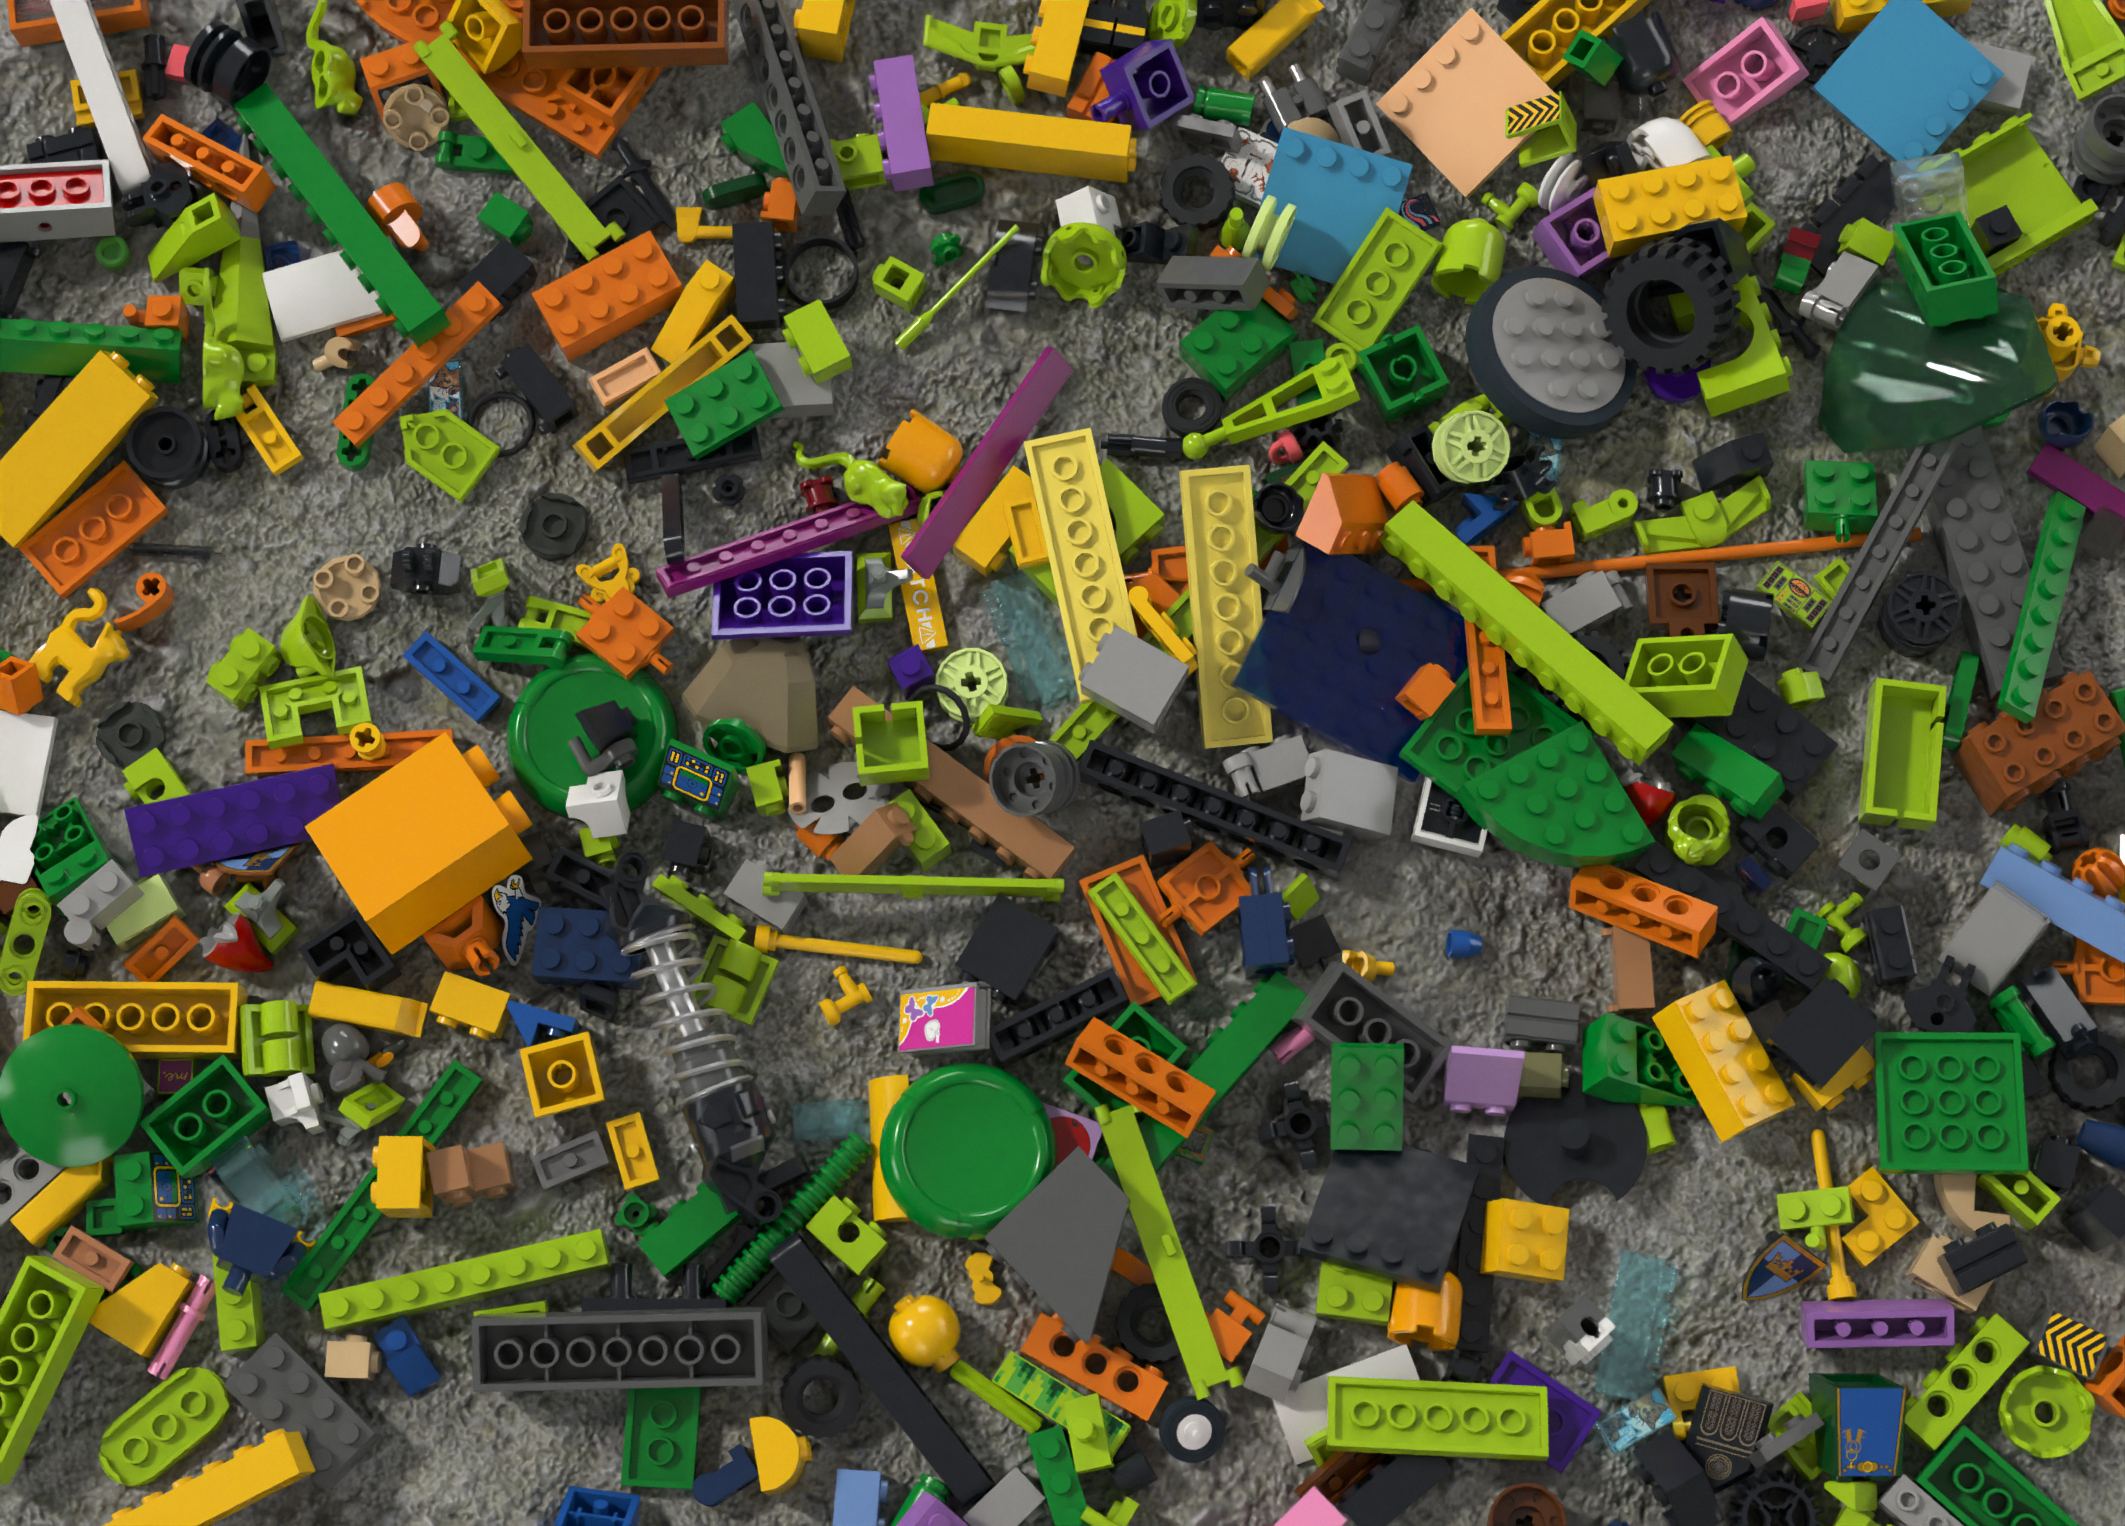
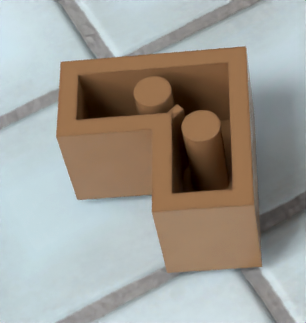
M503 1142L468 1150L460 1144L426 1153L434 1195L446 1204L451 1203L453 1208L470 1205L473 1203L472 1198L486 1195L487 1199L501 1198L508 1195L507 1190L516 1188L509 1149Z

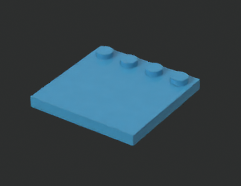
M1890 0L1812 87V90L1913 177L2005 73L1921 0Z
M1283 127L1259 210L1266 197L1272 195L1277 198L1275 214L1280 216L1288 203L1297 206V212L1288 237L1274 266L1292 272L1298 271L1299 274H1308L1310 277L1336 284L1385 208L1388 207L1399 214L1413 164ZM1258 251L1254 258H1259L1262 261L1263 253Z

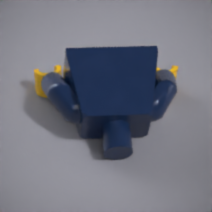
M217 1198L212 1199L208 1212L209 1222L207 1227L210 1250L214 1256L218 1257L216 1266L229 1272L222 1286V1289L227 1293L241 1297L249 1281L264 1285L267 1279H279L297 1267L317 1242L313 1239L311 1243H306L301 1239L303 1232L298 1231L297 1228L235 1202L233 1204V1202L229 1201L227 1207H220L216 1204Z

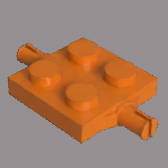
M624 586L609 601L602 605L589 596L588 593H585L583 598L579 599L578 605L589 612L591 618L576 633L577 640L627 681L639 669L650 663L662 672L664 676L669 673L668 670L671 671L674 664L662 656L660 652L663 645L675 633L674 627Z
M1210 840L1161 877L1157 882V886L1168 897L1172 905L1157 916L1159 923L1163 921L1161 926L1167 928L1176 919L1182 917L1202 937L1238 909L1239 897L1251 895L1250 885L1245 880L1242 869L1256 860L1255 854H1250L1252 850L1246 848L1232 859L1222 853L1214 842Z
M2073 935L2074 955L2072 960H2051L2050 967L2054 966L2060 975H2072L2075 983V995L2081 1005L2125 1006V963Z

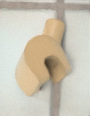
M347 337L331 338L325 345V355L312 360L315 370L321 372L331 366L352 369L356 362L350 360L347 353L349 350L360 352L362 343Z

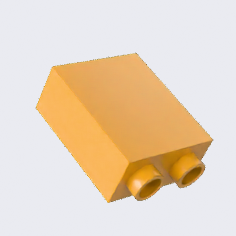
M446 732L305 826V829L366 923L392 955L533 859L518 837L519 834L533 825L510 790L494 801L492 800L486 789L501 779L478 744L461 755Z

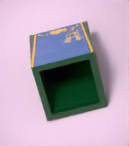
M1809 1373L1812 1414L1817 1412L1824 1423L1823 1426L1814 1431L1818 1468L1830 1474L1831 1479L1844 1482L1853 1481L1854 1476H1866L1868 1480L1880 1482L1888 1481V1476H1902L1906 1388L1878 1373Z

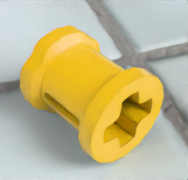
M365 722L356 725L352 729L349 736L350 744L362 759L374 761L386 753L387 744L385 738L375 725ZM372 738L375 740L373 744L366 743L365 746L362 744L364 740L370 741Z

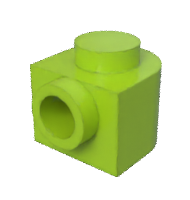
M184 267L179 271V295L182 296L186 305L203 306L204 268ZM209 269L213 299V296H216L219 277L214 275L212 269Z
M1555 487L1549 493L1537 492L1532 497L1522 500L1520 506L1528 525L1533 530L1542 526L1556 527L1563 510L1562 502Z
M1795 668L1782 673L1783 678L1777 681L1781 699L1795 710L1804 709L1825 698L1818 671L1803 672L1802 668Z
M589 827L579 829L586 859L604 868L616 863L614 849L620 848L617 835L592 838Z

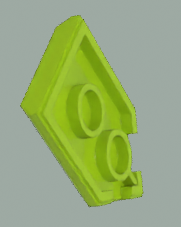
M447 409L399 416L406 464L460 503L467 499L501 451L498 445Z

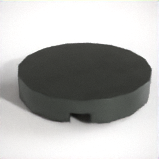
M547 493L528 504L520 519V532L525 545L534 555L546 560H562L573 556L583 547L588 536L589 522L584 509L573 497L563 493Z
M127 701L118 703L104 713L97 725L96 745L101 755L112 765L122 769L127 768L156 747L162 752L166 742V727L160 715L150 706L141 702L131 703Z

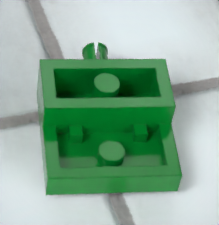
M1805 460L1803 467L1805 491L1803 500L1804 530L1836 531L1835 538L1839 543H1841L1842 536L1843 543L1848 542L1851 539L1850 532L1870 533L1878 518L1874 463Z

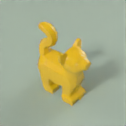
M90 588L87 591L94 605L91 608L73 609L67 614L62 624L49 634L47 643L41 646L29 660V662L36 664L39 678L47 684L54 678L53 671L57 666L62 665L69 672L59 684L56 692L77 708L83 703L80 694L101 678L108 665L118 660H126L130 655L126 641L121 637L123 632L121 630L114 631L113 624L110 622L105 624L93 648L75 630L78 622L94 621L105 612L107 598L97 588Z

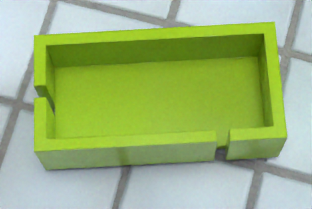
M1876 678L1869 688L1858 813L1859 823L1890 826L1894 820H1897L1896 827L1928 831L1936 822L1944 723H1940V721L1945 716L1947 686Z

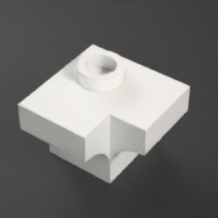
M1086 186L1055 200L1061 227L1070 223L1087 222L1102 226L1114 235L1115 230L1122 228L1115 197L1091 186Z
M623 770L597 773L593 776H588L587 784L569 787L566 802L568 817L584 821L590 828L592 838L627 834L630 811L626 799V781Z
M300 1072L288 1076V1079L281 1083L265 1088L272 1118L276 1124L282 1127L292 1123H302L305 1130L312 1135L326 1131L324 1120L321 1119V1108L319 1105L324 1103V1097L318 1082L313 1083V1080Z

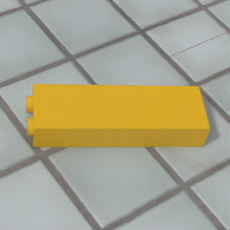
M932 102L930 105L926 136L931 161L1122 183L1128 182L1129 171L1135 172L1137 138H1131V125Z
M100 350L0 460V536L13 548H18L53 517L128 434L134 420L146 410H149L160 399L152 392L155 388L154 385L141 374L136 377L127 369L130 363L118 352L113 351L111 354L110 352Z

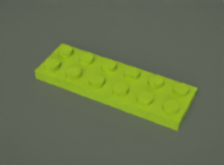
M1328 1376L1327 1451L1547 1461L1549 1457L1547 1386Z

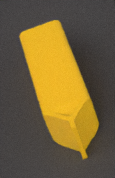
M1319 0L1278 1L1227 48V62L1249 81L1311 25L1325 6Z
M316 981L308 1015L318 1020L333 1023L345 1022L354 1027L421 1038L428 1003Z
M110 1155L91 1165L65 1168L16 1213L10 1221L32 1245L41 1248L47 1243L49 1235L55 1229L64 1227L86 1207V1201L95 1199L109 1186L114 1155Z

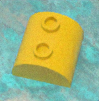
M501 0L455 1L447 18L460 32V35L453 42L484 74L491 73L505 65L522 46L523 23Z
M588 1031L519 1049L536 1119L607 1100L599 1058L593 1039Z
M749 1418L761 1492L767 1496L781 1494L792 1488L800 1479L804 1471L805 1461L813 1460L810 1440L806 1436L798 1437L786 1424L775 1418Z

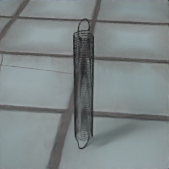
M133 543V549H126L131 550V553L133 550L132 555L135 553L136 556H146L147 553V556L152 554L153 557H168V554L170 557L171 554V557L174 555L175 558H185V555L186 558H190V556L192 558L193 553L194 559H202V556L203 559H207V557L209 559V554L211 558V546H207V551L206 546H196L194 551L193 546L189 550V545H179L177 550L176 545L172 549L170 544H157L155 548L153 543H151L152 547H150V543Z

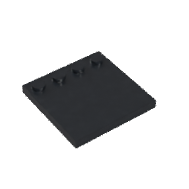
M1403 1145L1402 1151L1335 1149L1300 1245V1255L1440 1294L1479 1176L1480 1166Z

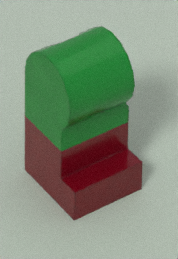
M1795 227L1790 228L1778 264L1779 268L1773 288L1799 295L1821 235Z

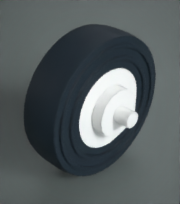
M1186 1396L1172 1402L1163 1412L1159 1423V1436L1164 1448L1177 1460L1187 1463H1198L1210 1458L1220 1448L1225 1435V1424L1220 1411L1210 1401L1204 1398L1197 1400L1196 1396Z

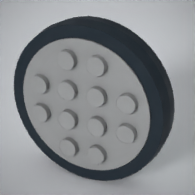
M1526 267L1512 271L1494 282L1481 295L1470 313L1466 326L1465 341L1469 364L1476 381L1487 398L1503 415L1515 424L1532 433L1553 439L1584 437L1608 424L1628 402L1636 381V360L1628 361L1623 356L1625 351L1619 345L1616 348L1612 343L1611 339L1614 337L1612 331H1606L1603 321L1608 318L1607 313L1602 312V300L1605 297L1580 278L1549 267Z

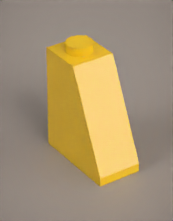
M159 1262L100 1302L89 1323L138 1354L151 1359L181 1312L179 1309L182 1302L186 1303L196 1283L188 1279L192 1273L175 1262L170 1267Z

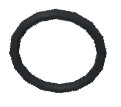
M498 391L487 394L476 401L468 413L466 423L473 427L476 413L481 406L490 400L504 398L511 399L520 404L528 417L527 434L513 448L500 451L498 458L515 455L527 446L534 435L536 421L533 409L525 399L515 393Z
M938 684L923 685L912 693L908 702L916 701L925 692L936 691L951 698L961 711L963 728L959 738L951 744L940 745L933 743L944 752L953 751L964 743L969 734L970 717L967 707L961 698L948 687Z

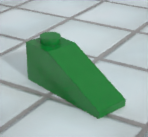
M754 101L720 123L723 131V136L720 139L730 154L736 152L742 162L774 178L783 177L790 179L774 129Z

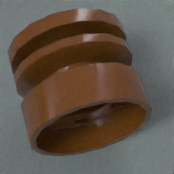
M1528 1482L1512 1485L1502 1491L1491 1506L1487 1526H1517L1515 1525L1516 1523L1522 1524L1525 1519L1532 1522L1531 1526H1566L1567 1524L1564 1507L1556 1495L1541 1485Z

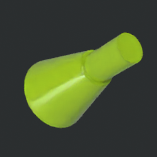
M1238 207L1231 209L1230 217L1219 230L1220 242L1226 248L1229 246L1235 250L1244 248L1251 228L1243 218L1242 209Z

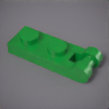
M451 131L439 132L437 143L440 145V151L435 155L434 165L445 170L517 176L486 137L458 135ZM453 149H462L461 156H453Z
M484 626L473 653L477 661L543 664L558 670L564 667L567 659L565 653L571 649L575 639L570 632L565 630Z

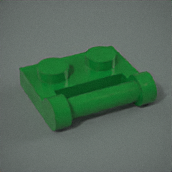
M2012 985L1998 994L1985 1007L2004 1033H2020L2021 1051L2026 1050L2031 1060L2034 1061L2055 1046L2056 1043L2050 1035L2048 1037L2045 1035L2018 997L2020 994L2019 990L2015 985Z

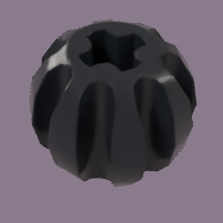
M1338 411L1292 425L1293 435L1303 436L1298 444L1305 450L1310 445H1314L1317 448L1323 441L1332 448L1335 447L1341 440L1335 433L1343 431V420L1333 419ZM1316 423L1319 427L1324 425L1323 432H1320L1317 428L1312 429V424Z

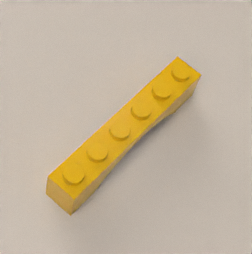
M731 314L572 447L593 472L597 471L669 411L664 401L665 399L722 367L749 345L753 339Z

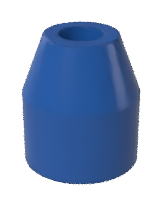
M1468 930L1448 931L1446 938V954L1448 958H1469L1481 953V936Z

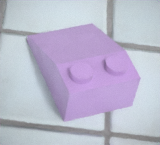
M1452 1045L1444 1063L1441 1106H1450L1449 1111L1454 1113H1471V1108L1485 1109L1486 1115L1506 1116L1507 1111L1512 1112L1516 1106L1525 1051Z

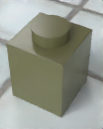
M1525 1052L1518 1096L1561 1098L1562 1087H1569V1066L1563 1065L1562 1054Z

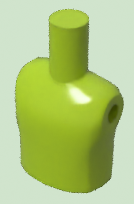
M1635 1103L1646 1129L1647 1155L1676 1145L1677 1141L1671 1129L1665 1106Z

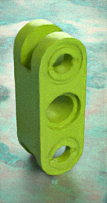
M29 888L19 894L14 906L0 957V989L11 996L24 994L27 991V981H33L52 908V902L42 889ZM35 905L38 906L40 909H38L37 911H30L28 907ZM20 935H29L34 939V944L25 949L18 947L14 940ZM12 972H17L20 974V976L12 977L9 974Z

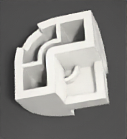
M1661 117L1648 121L1633 130L1627 138L1628 145L1641 172L1711 159V155L1694 132L1678 119Z

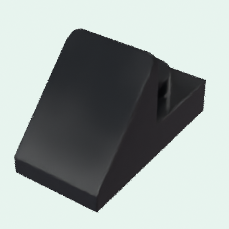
M1605 141L1582 157L1583 166L1593 188H1596L1598 180L1640 172L1627 141Z

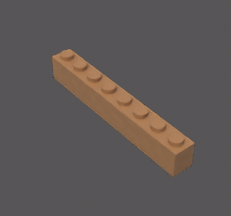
M852 686L828 716L829 728H831L830 733L841 743L846 744L849 741L856 747L852 707L879 704L855 686ZM885 709L886 721H892V713ZM926 739L930 780L907 782L914 789L912 793L923 803L928 805L932 802L940 807V814L952 824L962 823L969 829L967 832L969 836L979 844L984 845L988 842L997 849L996 855L1009 865L1016 863L1024 869L1023 874L1027 879L1058 878L1074 858L1075 846L1033 816L1017 817L1005 812L996 803L990 790V785Z

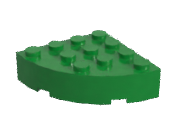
M1583 721L1463 783L1455 794L1469 816L1484 830L1487 829L1494 836L1502 840V844L1511 850L1543 863L1563 867L1610 865L1645 853L1655 842Z

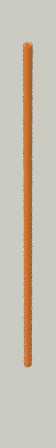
M1920 527L1914 528L1907 542L1922 540ZM1869 533L1850 534L1851 539L1843 543V536L1841 543L1836 541L1835 536L1503 569L1497 570V572L1503 578L1510 572L1526 571L1534 574L1539 579L1579 576L1589 571H1594L1596 574L1601 570L1607 573L1612 570L1619 572L1645 569L1646 563H1707L1862 547ZM1415 578L1299 590L1293 605L1354 599L1355 597L1432 591L1434 588L1424 579Z

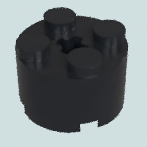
M1732 588V590L1724 589L1721 621H1719L1717 634H1734L1750 661H1765L1774 593Z

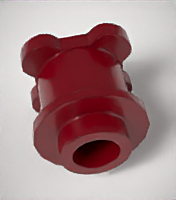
M823 476L819 479L806 480L800 483L801 495L806 497L808 504L806 507L807 515L811 516L839 506V502L834 499L832 492L834 489L832 476Z

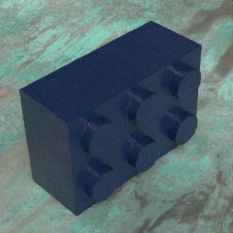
M539 906L532 977L538 984L583 986L585 981L595 985L603 984L614 989L642 990L644 977L636 980L630 977L632 973L645 968L646 952L633 956L621 955L616 942L605 934L604 918L606 911Z

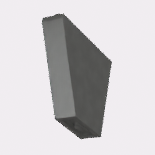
M1079 1146L984 1238L990 1243L986 1248L990 1255L1000 1265L1006 1260L1015 1269L1011 1274L1012 1278L1025 1291L1031 1286L1038 1293L1040 1298L1036 1303L1050 1317L1057 1313L1065 1322L1061 1329L1075 1344L1080 1339L1085 1344H1088L1093 1340L1131 1200Z

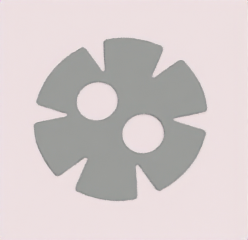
M857 762L831 764L828 766L829 779L817 770L806 776V796H808L806 798V811L802 814L791 813L789 802L788 811L794 823L801 828L807 827L820 818L813 831L814 833L839 834L848 832V817H851L861 825L875 809L886 805L884 802L869 798L889 795V783L867 785V792L863 797L849 800L843 796V791L850 784L860 783L859 778H857ZM820 796H830L835 801L834 806L830 810L817 813L811 809V803L814 799Z

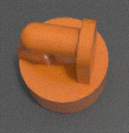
M393 182L376 189L367 199L364 209L385 236L391 235L405 249H415L419 252L426 251L429 247V242L416 224L422 215V207L406 185L400 182Z

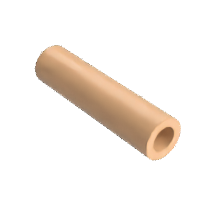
M796 752L788 757L789 810L793 814H802L807 809L806 757L804 754Z

